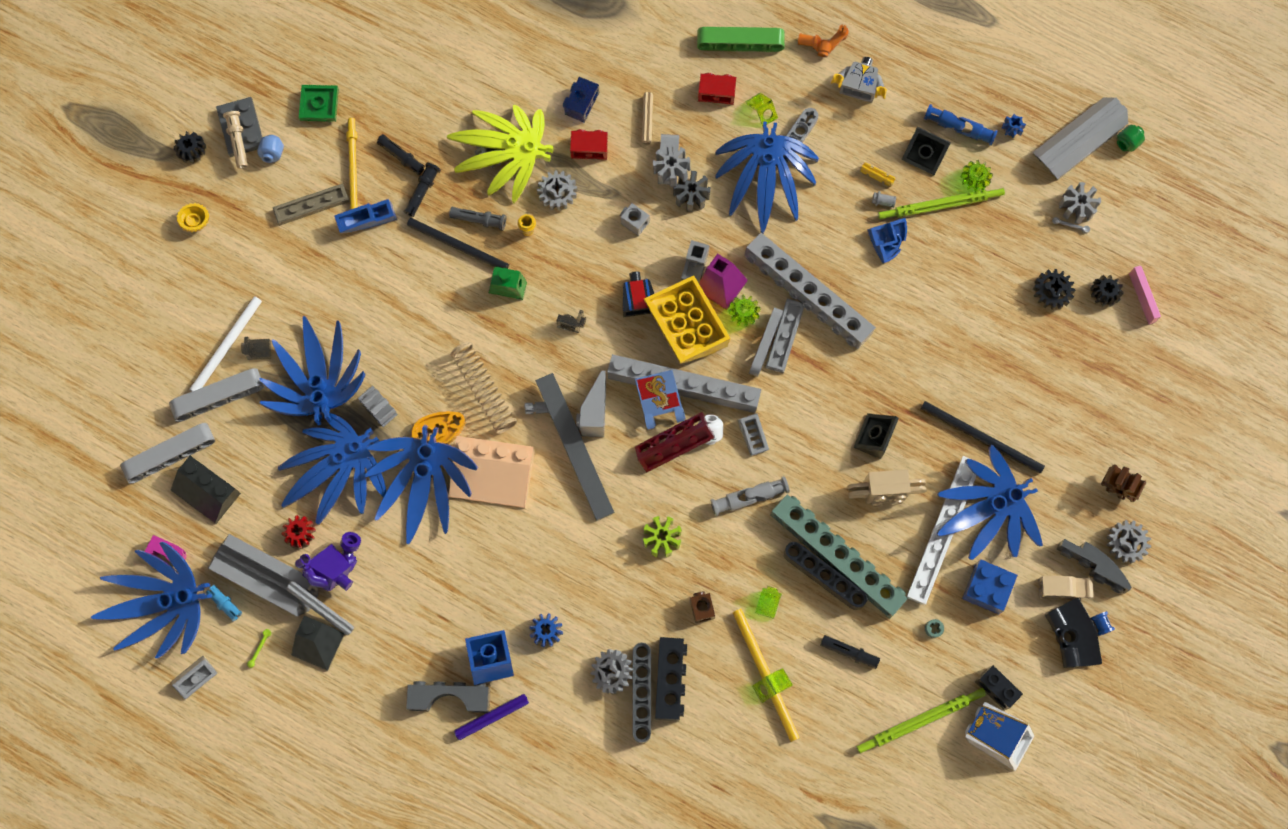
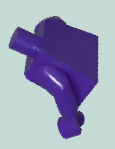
M346 532L340 541V546L343 549L342 554L331 544L312 559H310L308 554L301 555L300 559L296 560L295 565L298 568H303L302 576L307 579L311 586L331 591L339 585L347 591L353 584L348 575L357 563L354 552L359 549L361 538L354 532Z

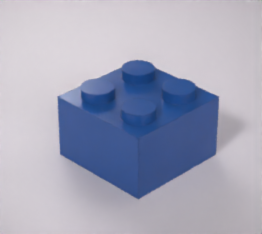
M980 559L974 566L962 599L999 615L1005 610L1018 575Z
M505 630L465 638L474 685L514 676Z

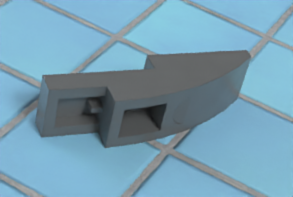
M1066 539L1059 543L1057 550L1061 551V555L1078 560V563L1083 567H1091L1089 575L1097 583H1105L1111 586L1114 592L1119 594H1125L1131 590L1132 587L1120 568L1093 545L1084 542L1079 547Z

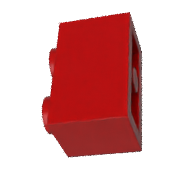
M701 73L698 102L734 105L737 77L729 74L714 75L713 73Z
M583 129L571 131V159L607 160L608 132L603 130L585 131Z

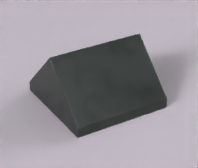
M917 127L902 160L935 176L951 142Z
M867 413L854 448L881 459L899 418L897 416Z

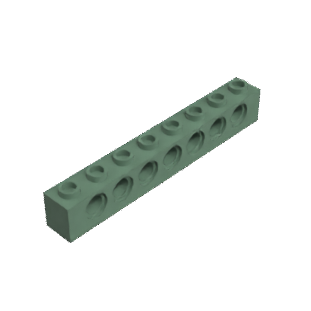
M787 494L772 510L771 516L821 560L864 591L867 595V600L890 619L908 599L905 596L906 593L898 586L895 588L885 574L882 573L880 575L870 561H864L855 548H849L840 535H834L829 531L830 527L823 521L820 523L811 510H805L796 497H790ZM791 512H796V513H798L799 516H800V519H799V520H793V519L790 517V513H791ZM812 525L815 532L808 533L805 530V526ZM820 538H827L830 544L823 546L820 543ZM835 551H842L844 559H838L835 556ZM850 564H857L859 572H853L850 569ZM865 577H872L875 582L874 585H868L865 582ZM882 589L888 590L890 598H883L880 595V591Z

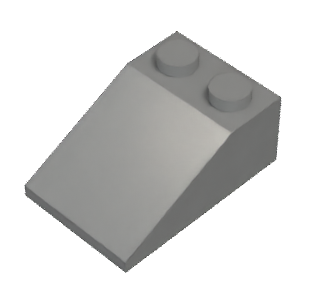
M601 371L581 406L580 414H577L576 425L578 430L581 431V436L604 437L605 371Z

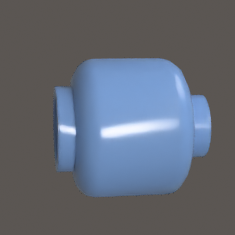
M275 135L265 136L260 140L257 154L266 163L277 162L281 158L284 144Z

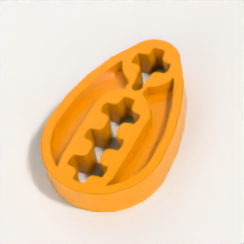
M445 411L429 414L420 418L414 424L412 437L419 438L424 425L428 426L427 432L429 430L433 432L435 427L440 426V428H443V433H437L435 436L436 442L449 445L459 436L466 421L459 412ZM456 417H457L458 420H459V419H462V420L459 421L460 424L457 425V426H456L455 423H454V424H451V423L454 422L453 419L456 418Z

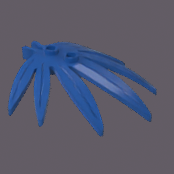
M763 122V134H748L734 138L715 152V155L741 149L721 166L715 175L716 179L735 168L750 154H753L742 171L735 187L729 216L733 215L752 182L757 165H760L757 183V208L762 234H764L773 205L776 183L775 166L778 167L780 181L794 219L798 220L796 188L790 169L783 156L814 186L816 185V180L811 170L796 153L816 162L819 161L818 156L802 142L791 137L776 135L777 122L773 123L770 135H768L767 122Z
M303 316L304 349L310 377L308 380L289 353L276 340L272 339V344L285 370L305 396L280 384L259 378L273 393L292 402L260 401V403L272 411L285 415L306 416L315 414L314 421L317 425H321L322 413L325 419L331 422L330 409L344 404L357 392L365 378V373L362 371L351 382L360 361L361 351L358 349L337 384L343 361L341 323L337 320L327 380L326 362L321 345L310 322Z
M331 413L329 415L332 421L328 423L340 433L325 428H308L302 432L316 439L335 441V444L307 449L292 456L278 466V470L281 471L329 455L309 469L295 483L281 505L283 508L312 492L340 469L328 485L321 499L315 521L317 525L321 524L336 503L353 468H355L353 482L355 500L359 512L364 514L367 496V480L364 476L366 474L365 468L368 472L377 464L367 449L369 445L379 442L377 436L374 439H369L370 435L374 434L372 429L369 428L364 435L358 436L344 419ZM382 473L369 476L376 490L384 498L387 490Z
M424 425L422 428V439L395 437L376 442L367 447L368 450L373 451L404 450L396 452L378 462L364 475L365 477L389 470L406 459L410 460L388 488L375 516V520H379L401 495L414 472L415 475L407 509V544L411 543L423 518L430 492L431 475H433L435 499L444 534L448 532L449 496L440 465L444 467L451 479L468 497L472 495L464 475L451 460L475 471L478 469L477 465L468 455L456 447L436 442L435 436L439 429L437 427L433 429V434L430 435L429 441L428 426Z
M993 445L989 446V457L993 468L999 476L990 468L975 460H965L969 469L982 480L993 484V488L962 486L937 493L938 497L953 500H970L986 497L985 500L977 502L953 516L937 532V536L965 530L995 514L975 538L969 552V560L976 558L988 546L1001 528L1007 515L1009 516L1007 542L1012 557H1017L1021 540L1020 518L1029 538L1037 546H1043L1035 518L1024 499L1028 494L1036 493L1038 490L1034 488L1023 491L1022 489L1028 487V484L1033 482L1032 478L1025 480L1021 485H1017L1008 464Z
M160 542L159 544L174 568L159 557L145 551L135 550V553L158 572L171 579L173 583L140 575L100 577L103 581L130 588L164 591L161 594L139 597L117 604L91 616V619H126L167 610V612L152 619L116 645L113 650L123 649L147 639L167 626L177 615H179V618L167 634L155 659L162 657L175 644L184 628L181 654H185L189 650L196 637L201 615L199 600L212 598V594H197V592L204 591L206 587H210V583H204L196 587L193 573L185 559L165 542Z

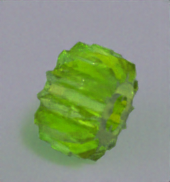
M978 159L975 163L970 161L968 166L965 165L963 167V172L961 173L962 185L968 184L967 190L972 187L974 192H976L978 188L984 190L986 186L990 185L993 174L990 173L991 167H985L986 162L980 164Z
M743 294L741 300L735 297L734 302L730 303L729 307L731 309L728 313L733 315L731 317L732 321L738 320V326L742 322L747 327L748 322L753 325L755 324V319H759L760 315L758 312H760L761 307L757 306V300L752 301V296L745 299Z

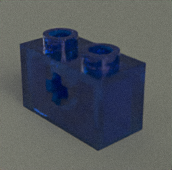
M579 76L577 82H573L570 90L571 94L565 98L563 107L565 115L585 123L600 91L599 84Z

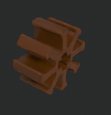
M1116 464L1109 467L1101 482L1102 486L1107 487L1106 491L1110 494L1117 493L1118 498L1122 500L1125 497L1130 502L1138 500L1147 483L1145 480H1141L1142 476L1139 473H1129L1130 469L1125 466L1122 469Z

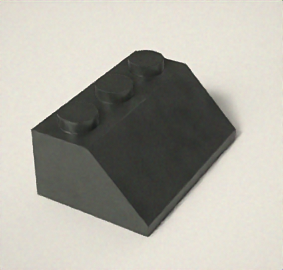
M191 455L177 470L171 487L173 493L215 524L218 523L241 494Z

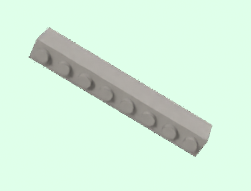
M613 354L611 356L607 372L608 379L636 385L635 378L673 370L679 396L756 413L761 393L759 388Z

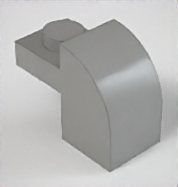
M691 240L681 279L685 280L694 275L698 283L700 282L709 254V245Z

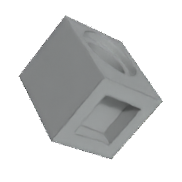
M633 203L629 207H625L620 214L621 224L637 236L650 223V215ZM635 216L638 219L636 221H632L629 218Z

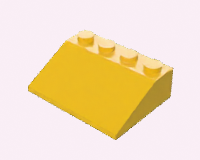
M694 275L644 298L646 305L680 364L711 355L728 347L731 338Z

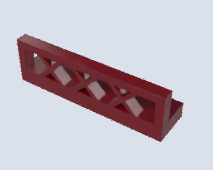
M700 412L635 446L637 460L646 473L715 438L707 424L704 413ZM701 420V423L693 426L696 422Z

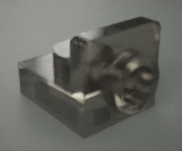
M579 310L577 319H574L569 314H558L556 320L557 328L579 333L580 328H584L586 323L584 310Z
M244 337V343H241L242 354L248 360L271 359V340H250L249 337Z

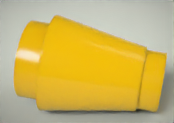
M525 214L518 219L517 224L525 236H531L534 233L536 220L532 215Z

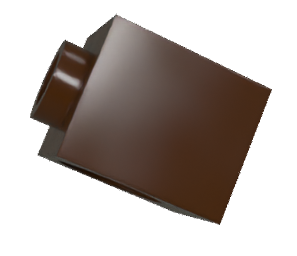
M705 591L694 593V597H690V603L695 623L715 619L710 593L705 594ZM699 602H705L708 608L705 611H700L696 605Z

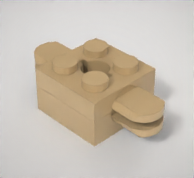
M908 469L869 472L863 481L864 483L848 485V491H853L848 493L850 499L865 498L866 504H872V506H881L885 502H891L892 505L902 504L909 494L927 492L926 487L922 486L926 484L925 479L909 480Z

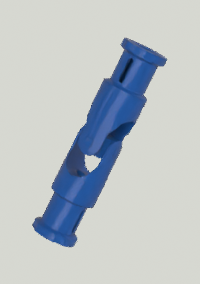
M932 104L929 105L924 116V120H932L944 128H955L956 132L975 140L980 139L988 142L990 146H992L998 130L987 129L983 124L964 117L957 118L952 112L939 110L932 107ZM966 121L973 127L970 132L962 131Z

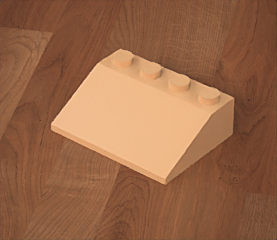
M457 436L455 447L468 455L477 465L478 469L475 471L452 461L464 475L472 495L468 497L450 479L449 497L525 508L535 455L534 447Z

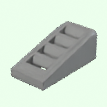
M758 413L738 419V424L750 455L769 450ZM751 421L754 422L753 425H750V426H747V427H746V425H745V423H748V422H751ZM757 429V432L748 434V430ZM757 435L760 437V439L754 441L750 440L751 437ZM762 442L763 446L753 449L752 445Z

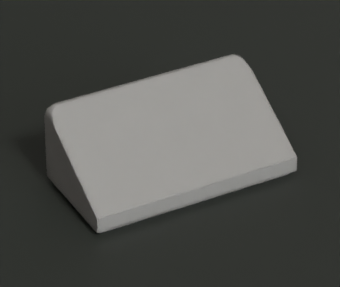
M203 655L173 679L172 686L186 700L214 677L217 671Z

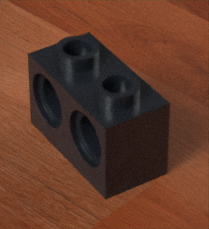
M994 665L988 667L975 681L1004 711L1010 709L1023 695Z

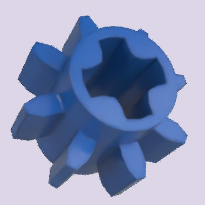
M1015 114L1011 118L1007 116L1004 120L1005 123L1002 125V129H1005L1006 132L1005 135L1012 136V138L1017 134L1021 136L1026 126L1022 121L1023 117L1016 116Z

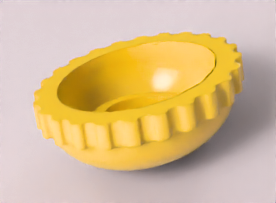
M196 203L183 206L177 215L178 225L187 232H197L204 229L209 220V213L206 207Z

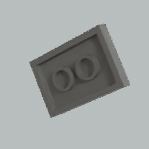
M252 97L216 106L229 156H234L231 137L226 132L228 127L223 114L230 111L240 112L239 121L243 127L241 135L245 153L257 150L263 136Z

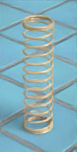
M472 342L458 345L451 351L450 355L454 361H457L456 365L461 367L460 372L464 373V379L468 380L467 384L472 386L471 391L475 392L474 396L479 398L478 403L483 404L482 410H485V415L490 417L489 422L494 423L493 429H495V432L497 434L506 432L516 425V418L507 419L512 415V412H508L496 421H491L493 416L503 413L509 406H504L492 415H487L489 410L502 405L505 399L497 401L488 409L483 408L485 404L497 400L502 394H495L484 403H480L481 398L493 394L497 391L498 387L489 389L479 397L476 396L477 392L492 386L494 381H489L477 390H473V386L487 381L491 375H485L474 384H469L471 379L483 375L487 369L483 368L474 373L470 378H466L465 375L467 373L476 371L484 363L479 362L470 367L466 372H462L463 367L474 364L480 359V356H475L466 361L462 366H459V361L472 357L476 350H471L473 347ZM469 346L466 350L462 351L461 353H458L463 348ZM471 352H474V353L471 354L470 356H468V357H466V358H463V357L466 356L467 354H469V353H471ZM475 358H478V359H476L475 361H473L472 363L467 364V363L470 362L471 360H473V359H475ZM481 364L479 367L471 370L473 367ZM485 370V371L482 372L481 374L475 376L477 373H479V372ZM489 376V377L486 378L485 380H483V381L477 383V382L480 381L481 379H483V378ZM491 383L489 386H487V387L481 389V388L484 387L485 385ZM505 420L504 422L500 423L496 428L494 427V425L497 422Z

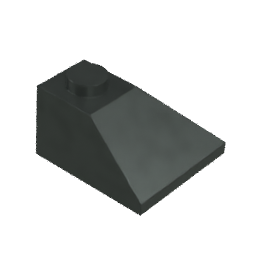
M304 616L295 634L291 655L328 671L345 634Z

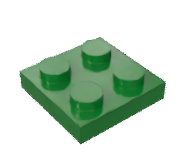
M301 85L299 120L336 122L338 85Z

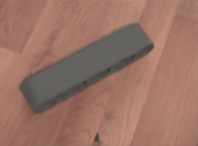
M641 642L633 648V738L637 743L644 744L651 737V649L649 645ZM639 648H645L648 654L641 658L637 656L636 651ZM639 668H645L648 674L644 678H639L636 675V671ZM639 688L647 690L648 694L645 698L637 697L636 691ZM640 708H644L648 712L647 717L644 719L636 716V711ZM639 729H645L648 733V736L643 740L638 739L636 736V732Z

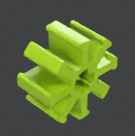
M656 516L653 518L656 530L649 527L648 524L644 527V534H649L652 537L643 538V544L647 548V546L656 543L654 549L651 550V555L655 557L658 556L660 547H663L665 557L667 558L672 555V550H670L668 544L676 547V549L680 548L681 540L673 537L681 536L682 530L680 526L669 530L670 526L673 525V518L669 516L665 526L661 527L660 517ZM660 533L667 535L664 541H661V538L658 539Z

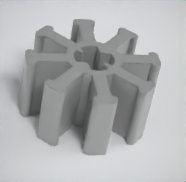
M667 145V156L660 149L656 152V161L653 160L654 174L658 173V182L664 184V181L669 176L670 186L674 187L677 186L676 176L681 178L683 182L688 179L687 170H691L690 157L686 158L684 148L680 147V150L675 155L673 145Z
M1079 182L1076 189L1070 185L1059 203L1060 209L1067 208L1063 214L1066 220H1068L1071 214L1076 213L1075 224H1081L1085 217L1087 221H1090L1101 203L1100 197L1098 199L1093 198L1097 192L1094 186L1088 193H1084V182Z
M373 385L358 397L360 403L382 427L398 415L395 409Z

